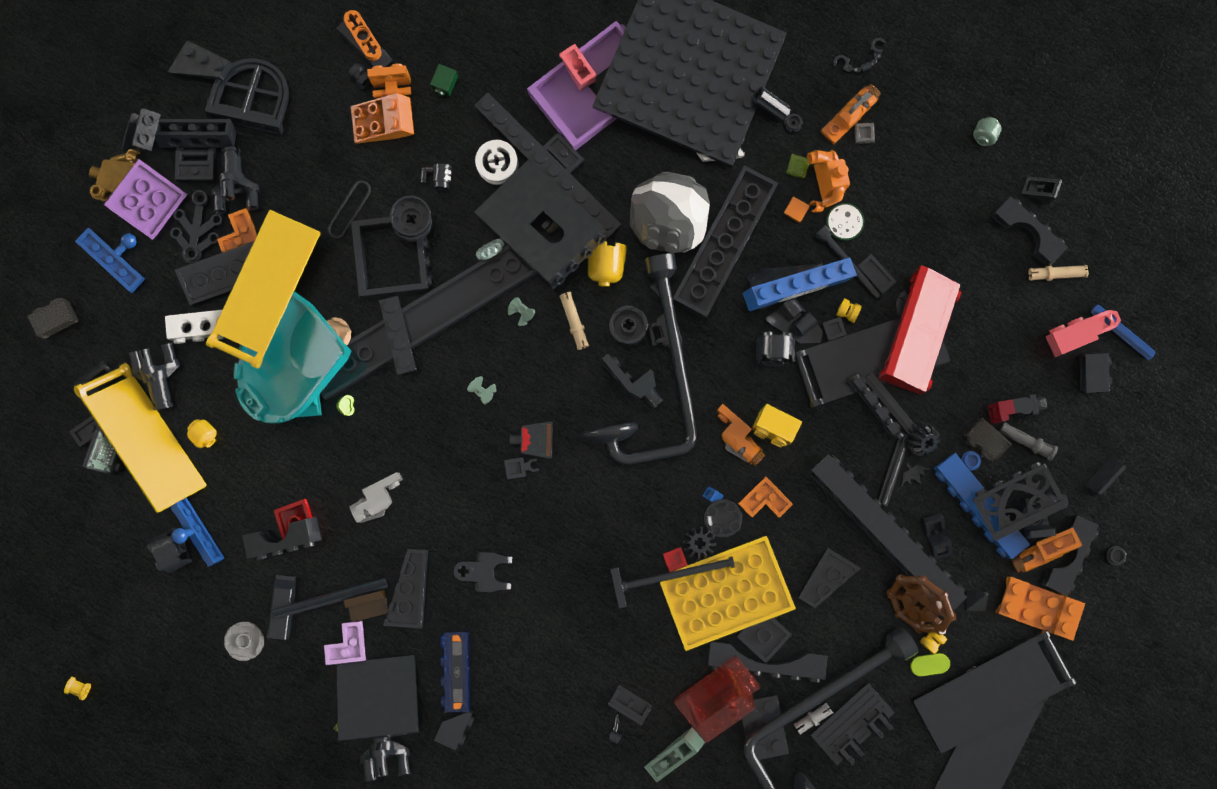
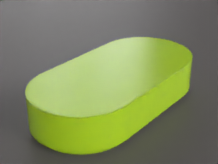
M942 653L917 656L910 663L911 671L918 676L944 673L950 667L949 658Z

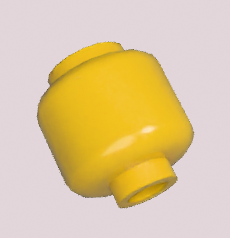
M197 419L188 426L187 437L196 447L203 448L206 446L208 448L214 444L217 433L208 421Z

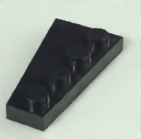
M407 550L400 571L401 575L396 584L393 600L390 603L389 612L383 626L423 628L428 550Z

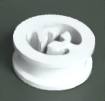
M488 141L479 148L476 154L475 163L477 170L488 183L494 185L504 184L518 170L519 163L516 152L505 141ZM500 151L510 156V165L507 169L504 156ZM487 156L488 164L491 170L495 172L494 174L486 171L484 168V161ZM496 159H499V165H495Z

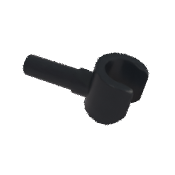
M617 714L614 727L609 735L610 741L616 744L622 734L617 732L621 715Z

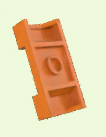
M1007 576L1006 590L1002 602L995 613L1043 631L1048 630L1049 633L1065 639L1074 640L1085 603Z

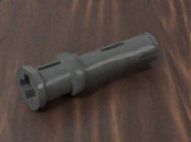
M1005 422L998 432L1030 448L1033 454L1038 453L1047 458L1049 462L1052 461L1058 450L1057 446H1051L1043 442L1042 438L1035 439Z

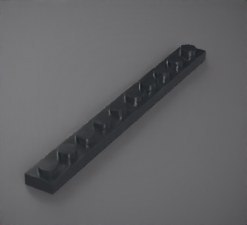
M486 93L474 105L517 150L605 227L609 235L607 239L621 226V223L489 93Z

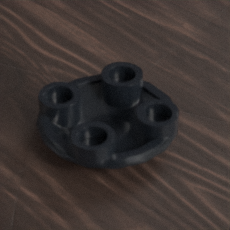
M719 499L707 507L704 514V523L714 536L729 537L740 530L742 513L734 502L727 499Z

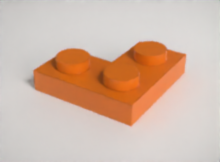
M244 208L229 214L228 216L235 232L217 239L222 252L256 240L257 232L248 210Z
M767 477L738 503L750 517H753L766 504L780 518L793 505Z

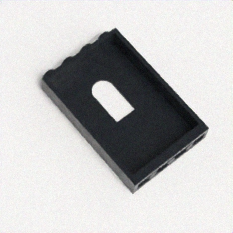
M529 159L475 211L478 218L553 289L557 285L562 284L565 277L575 271L579 264L585 258H588L598 245L603 244L609 236L603 225ZM544 211L564 230V237L557 243H550L530 224Z

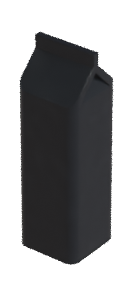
M350 17V22L352 21L355 28H357V23ZM343 21L336 28L338 34L372 67H386L393 61L381 46V57L375 61L368 60L346 27L345 22ZM361 31L357 37L360 40H364L368 37V34L365 31ZM370 43L367 44L369 53L375 54L376 49H373Z
M276 575L267 638L289 639L292 615L274 619L272 610L294 603L296 577Z

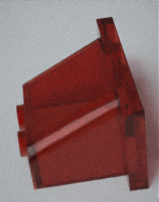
M735 656L674 699V704L693 728L699 732L703 740L708 743L755 709L753 693L760 689V685L740 659Z

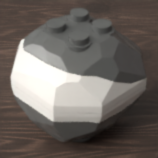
M662 172L637 185L631 198L630 226L639 241L649 249L669 253L686 252L703 241L706 234L710 204L706 188L698 184L690 176L671 172Z

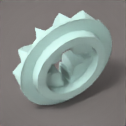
M501 239L488 242L476 252L477 258L479 260H486L495 256L502 250L504 242Z

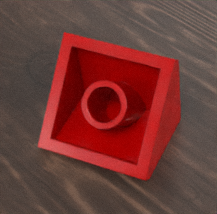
M307 499L274 510L282 540L287 535L289 523L312 518Z

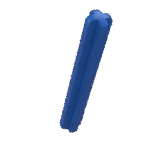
M1096 305L1092 309L1091 314L1095 316L1106 310L1100 305ZM1105 317V323L1107 325H1110V320L1107 317ZM1121 322L1117 327L1111 329L1147 360H1150L1155 355V350Z

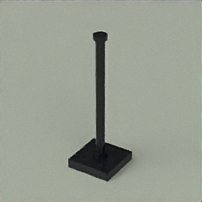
M733 556L722 561L627 582L621 580L619 567L611 568L619 608L627 607L624 592H628L627 589L726 567L735 568Z

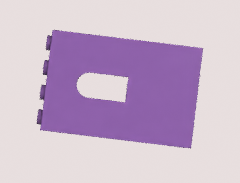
M617 21L579 49L596 73V76L610 66L626 29L623 24L619 25ZM563 62L527 88L528 95L559 134L575 150L617 119L592 108L597 96L589 86L580 91L571 79Z

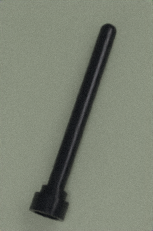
M826 225L814 235L819 241H825L840 260L849 258L831 238L830 230ZM853 263L857 274L855 277L875 299L879 300L881 293Z

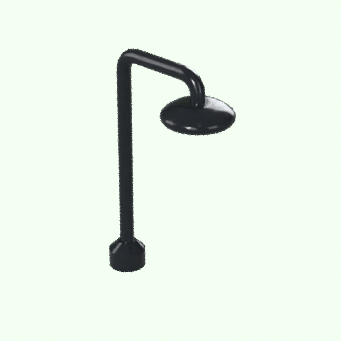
M674 253L648 257L644 259L647 275L658 281L686 438L680 444L623 453L619 449L617 441H622L632 436L638 429L636 422L585 430L581 433L582 439L587 442L606 444L612 459L622 465H632L680 456L688 453L697 441V428L669 279L677 270Z
M900 626L887 634L883 650L771 719L747 736L743 753L763 789H776L755 752L757 743L887 660L893 658L905 662L918 654V648L914 640L903 627ZM797 773L794 776V789H815L805 775Z

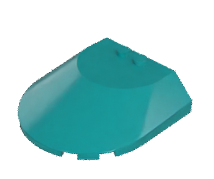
M293 292L264 354L261 366L256 369L250 363L241 359L239 364L235 363L234 379L238 380V389L235 390L237 398L243 409L258 421L271 424L289 421L310 406L348 360L351 350L317 309L296 292ZM243 345L239 347L240 351L253 357L258 353Z

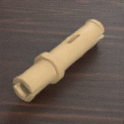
M1088 266L1030 268L1028 275H1032L1029 276L1030 281L1087 277L1088 270L1085 269H1088Z
M567 292V295L564 293L559 297L571 327L570 333L574 336L578 350L582 349V347L586 348L589 344L584 333L585 328L584 325H581L571 292Z

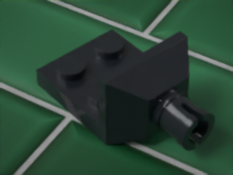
M607 354L602 358L603 365L629 396L640 400L643 398L651 409H654L663 401L654 389L656 384L654 373L651 369L632 384L633 378L627 371L623 372L620 369L621 364L614 355L610 357Z

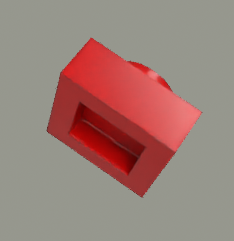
M681 547L663 554L669 572L688 566Z

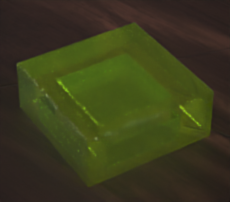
M792 154L786 174L804 179L809 165L807 158Z

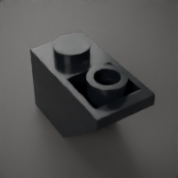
M468 710L445 719L434 741L454 750L458 746L462 747L466 739V735L463 734L466 727L470 729L474 721V717H472L474 711Z

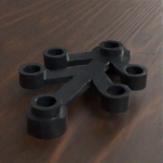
M197 190L192 194V201L196 204L193 225L188 221L186 213L182 209H177L173 213L174 218L182 224L191 236L190 243H188L183 237L181 229L175 227L170 231L171 237L176 239L183 248L182 257L187 263L200 260L202 251L212 244H218L217 240L211 241L213 236H217V239L220 238L215 232L210 233L208 238L198 244L199 237L214 226H221L224 222L222 216L214 214L209 221L201 226L203 209L209 201L208 195L202 190ZM201 196L204 197L203 202H199ZM179 212L183 213L181 218H177ZM219 217L220 221L215 223L214 219ZM175 231L180 232L177 237L174 236ZM194 251L195 256L190 258V253Z

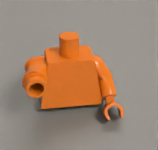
M814 150L807 155L809 164H817L814 165L823 200L822 202L814 200L810 202L809 205H816L812 212L820 213L824 210V206L829 207L840 202L843 199L845 190L850 185L848 167L845 164V160L839 159L833 150H830V152Z

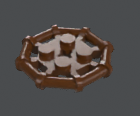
M900 574L896 577L893 586L887 590V597L891 600L896 618L902 619L914 628L916 633L926 632L943 635L950 623L956 619V613L952 610L947 591L941 590L930 582L927 576L921 575V577ZM903 587L906 591L903 592L900 588ZM899 599L902 600V603L904 605L903 608L901 607ZM938 615H941L944 619L941 621ZM932 622L933 625H925L924 623Z

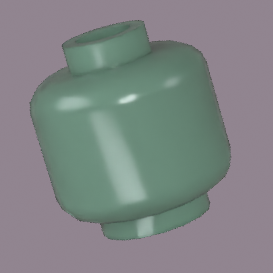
M993 117L982 118L974 130V139L981 146L995 144L1001 132V125Z

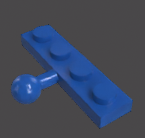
M87 228L75 241L129 292L133 293L145 280L120 256L127 248H133L136 245L137 240L133 234H124L121 237V244L115 250L90 228Z
M185 498L170 506L183 529L177 528L172 532V540L177 544H181L187 540V537H190L207 566L223 560L224 556L188 499Z

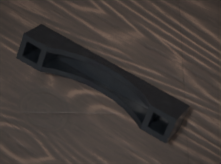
M711 641L709 642L707 665L711 666L712 670L723 671L724 667L731 668L730 672L735 673L749 670L750 674L762 675V672L769 673L770 677L781 678V674L789 675V679L800 680L801 677H808V681L820 682V679L825 680L828 656L805 652L787 662L763 663L745 657L729 643Z

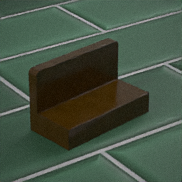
M385 590L344 600L345 608L348 607L352 622L389 612Z

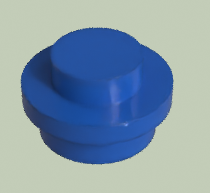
M968 451L961 457V460L969 470H975L980 466V456L974 451Z

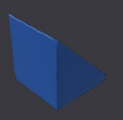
M709 486L702 495L710 502H715L723 497L721 493Z

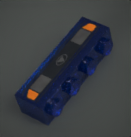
M469 631L444 632V636L440 638V646L444 648V656H441V668H444V676H441V688H445V695L441 696V706L445 707V712H469Z

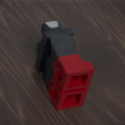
M1034 394L987 405L991 424L1007 421L1009 416L1029 417L1039 414L1040 410L1047 409L1046 398H1036Z

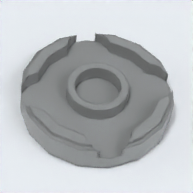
M239 622L227 630L224 637V646L232 658L239 661H247L255 658L261 652L264 646V635L256 624Z

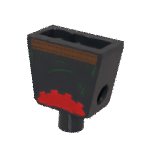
M553 422L521 426V434H510V446H521V454L552 459Z

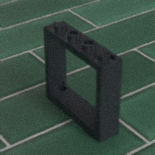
M390 217L351 221L358 292L361 299L430 291L429 286L432 285L431 274L428 275L427 267H430V258L426 256L425 249L428 248L427 237L417 242L421 283L369 289L362 228L392 225ZM409 218L408 222H415V219Z

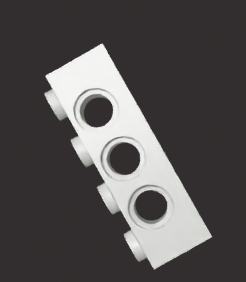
M222 310L165 316L167 339L173 341L174 344L185 343V340L193 339L194 342L204 341V338L212 334ZM210 322V329L204 331V324ZM191 324V331L185 333V326ZM219 335L218 339H223V336Z

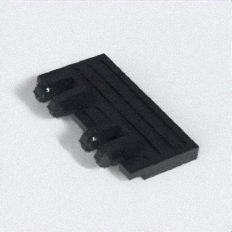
M867 682L810 735L836 765L843 760L838 755L839 751L853 765L855 763L854 759L844 748L850 744L856 754L862 757L864 753L852 739L854 738L861 744L872 733L866 727L867 725L882 739L884 737L883 732L873 722L879 718L884 726L891 731L893 726L881 713L883 712L890 718L895 712Z

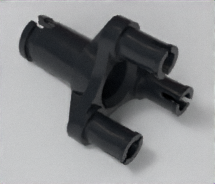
M236 147L223 148L221 150L222 174L219 176L220 183L211 189V197L214 202L213 212L219 215L225 214V200L229 201V196L230 200H234V194H246V209L257 210L259 208V185L251 182L242 174L240 149L236 150Z
M173 343L160 345L165 361L163 365H153L149 348L127 353L132 370H130L132 377L147 383L152 404L155 406L154 410L173 406V403L170 401L171 395L166 378L180 366L179 360L175 356Z
M391 737L371 739L369 748L360 757V764H363L364 782L375 781L377 777L388 776L386 758L389 757L396 758L398 776L411 774L408 756H410L409 748L391 741Z

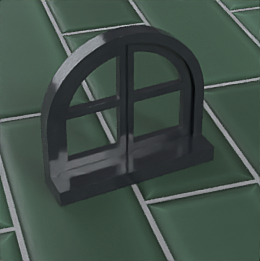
M242 59L232 63L233 65L224 80L215 79L205 109L208 119H231L233 125L282 135V121L289 101V88L282 72L273 64L261 59ZM254 70L249 86L228 82L231 77L241 71ZM262 71L269 74L276 81L279 93L257 88ZM225 86L247 91L242 108L219 104ZM255 93L278 98L273 115L250 110Z

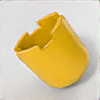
M605 241L603 244L598 245L588 257V275L593 281L599 282L598 286L610 287V283L620 281L623 276L627 245L615 243V246H607Z

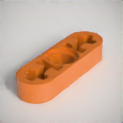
M355 10L346 12L344 15L345 25L363 54L370 61L378 60L381 57V48L361 15ZM350 17L356 19L358 25L357 28H355V25L352 21L350 22ZM361 31L368 33V37L364 40H360L357 37ZM370 43L371 47L376 49L375 54L369 53L367 44Z

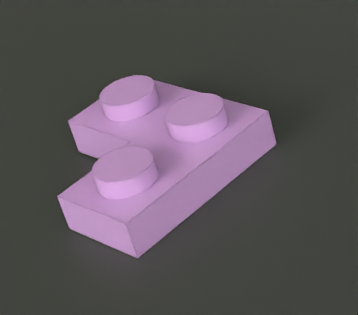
M362 621L342 623L343 643L324 645L326 665L366 660Z

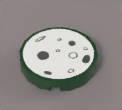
M841 203L829 211L826 217V226L835 239L850 241L861 233L864 227V217L856 206L850 203Z

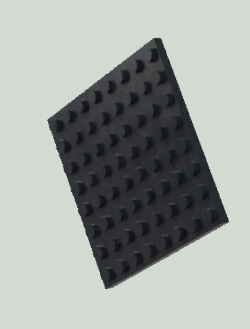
M638 0L592 108L732 168L757 108V104L753 102V93L759 87L765 88L787 33L712 0Z

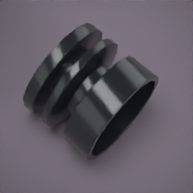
M404 196L393 204L390 211L392 228L399 238L407 242H418L429 234L432 227L431 211L424 200L416 196ZM408 219H415V224L409 223Z

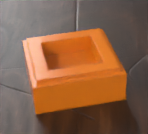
M793 197L784 215L800 223L809 205Z

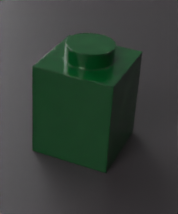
M439 64L430 84L432 90H434L433 92L442 97L444 95L450 97L458 78L457 71Z

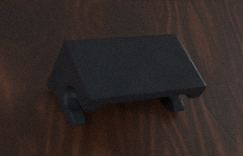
M618 685L608 702L609 706L641 726L652 707V704L621 685Z

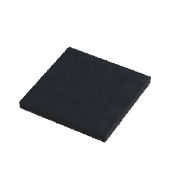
M415 655L337 664L339 742L419 733Z

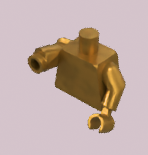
M130 149L125 154L111 157L109 160H103L101 168L92 166L89 176L96 178L97 181L96 185L90 188L91 196L94 199L107 201L133 167L134 163L132 162L136 163L138 159H135V157L140 152Z

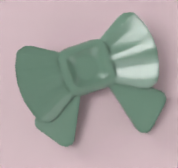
M519 297L514 298L508 307V315H512L517 311L521 314L518 326L527 325V322L533 318L535 313L534 309H529L522 304Z
M477 377L469 384L467 391L475 393L481 397L483 404H487L491 401L493 393H496V385L493 384L484 389L481 386L483 377Z

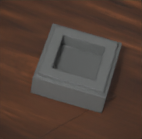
M874 123L854 125L855 144L875 142Z

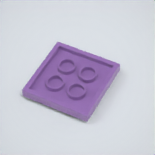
M138 159L104 205L153 240L187 194Z

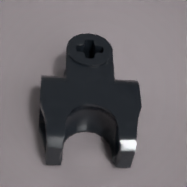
M476 552L475 562H459L454 567V575L460 581H473L474 591L478 592L511 589V583L496 580L493 572L496 565L500 563H512L513 557L496 553ZM463 565L469 570L465 577L462 576V573H459V569H462Z

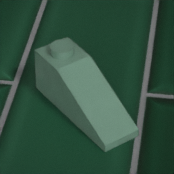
M692 727L666 747L644 768L658 782L698 753L705 742Z

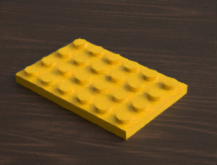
M767 536L678 570L726 560L733 556L735 568L726 567L660 582L686 651L796 609Z

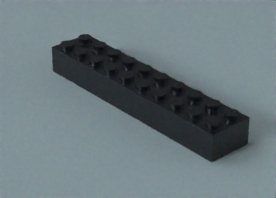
M827 454L820 458L807 473L907 576H927L930 582L941 590L947 591L949 594L948 599L954 611L967 598L963 587L958 583L954 584L949 579L951 575L945 569H940L936 565L937 561L930 554L926 555L922 551L923 546L917 540L913 541L909 538L908 535L910 533L902 525L899 527L894 522L896 519L890 512H884L880 508L882 504L875 497L871 498L867 494L868 490L863 484H857L853 480L854 475L848 469L844 470L839 465L841 462L836 456Z

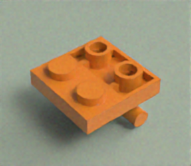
M393 64L391 67L374 66L372 69H367L368 78L373 87H385L384 90H373V98H381L395 93L411 95V87L398 88L400 85L411 84V77L406 66Z

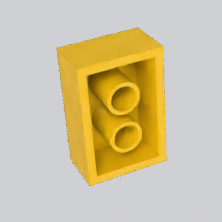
M766 404L761 408L751 429L755 431V436L762 439L767 437L772 440L771 443L781 448L793 442L802 421Z

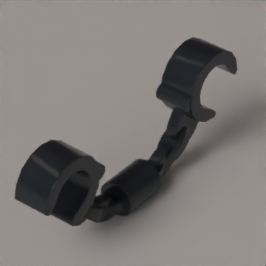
M875 38L869 51L874 53L875 59L871 63L868 61L860 65V68H853L848 64L849 58L839 55L833 61V68H835L838 60H842L845 64L842 71L858 73L871 69V66L876 64L883 51L876 49L874 44L880 43L885 45L886 41L882 38Z

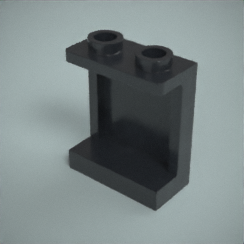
M144 108L140 110L139 115L130 113L121 150L127 152L132 149L140 152V154H137L139 156L150 152L160 114Z

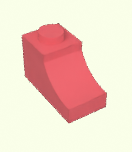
M576 44L559 54L571 79L580 91L596 81V73Z

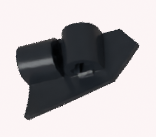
M796 298L788 299L780 308L766 318L767 322L783 333H792L795 341L800 344L821 343L823 330L818 326V322L811 313L806 311Z

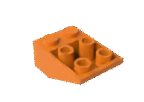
M395 93L351 106L355 143L398 139L414 134L411 102L407 96Z

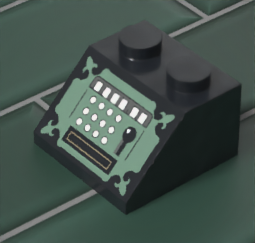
M95 429L82 467L117 475L123 468V461L103 431Z

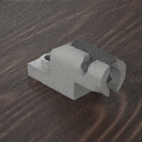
M396 472L362 490L366 498L362 497L356 503L349 506L357 523H363L385 515V509L392 503L386 488L391 490L400 485L399 482L403 480L400 473Z

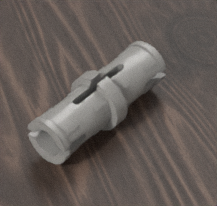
M824 703V705L813 712H808L806 717L794 723L800 735L813 725H819L818 722L833 714L832 710L828 709L827 703Z

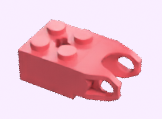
M1107 310L1083 320V317L1067 323L1068 327L1066 328L1063 324L1050 330V335L1046 336V339L1054 356L1057 357L1098 340L1097 335L1117 327L1121 319L1118 312ZM1112 315L1115 316L1116 322H1114ZM1105 317H1107L1110 320V325H1107L1105 323Z

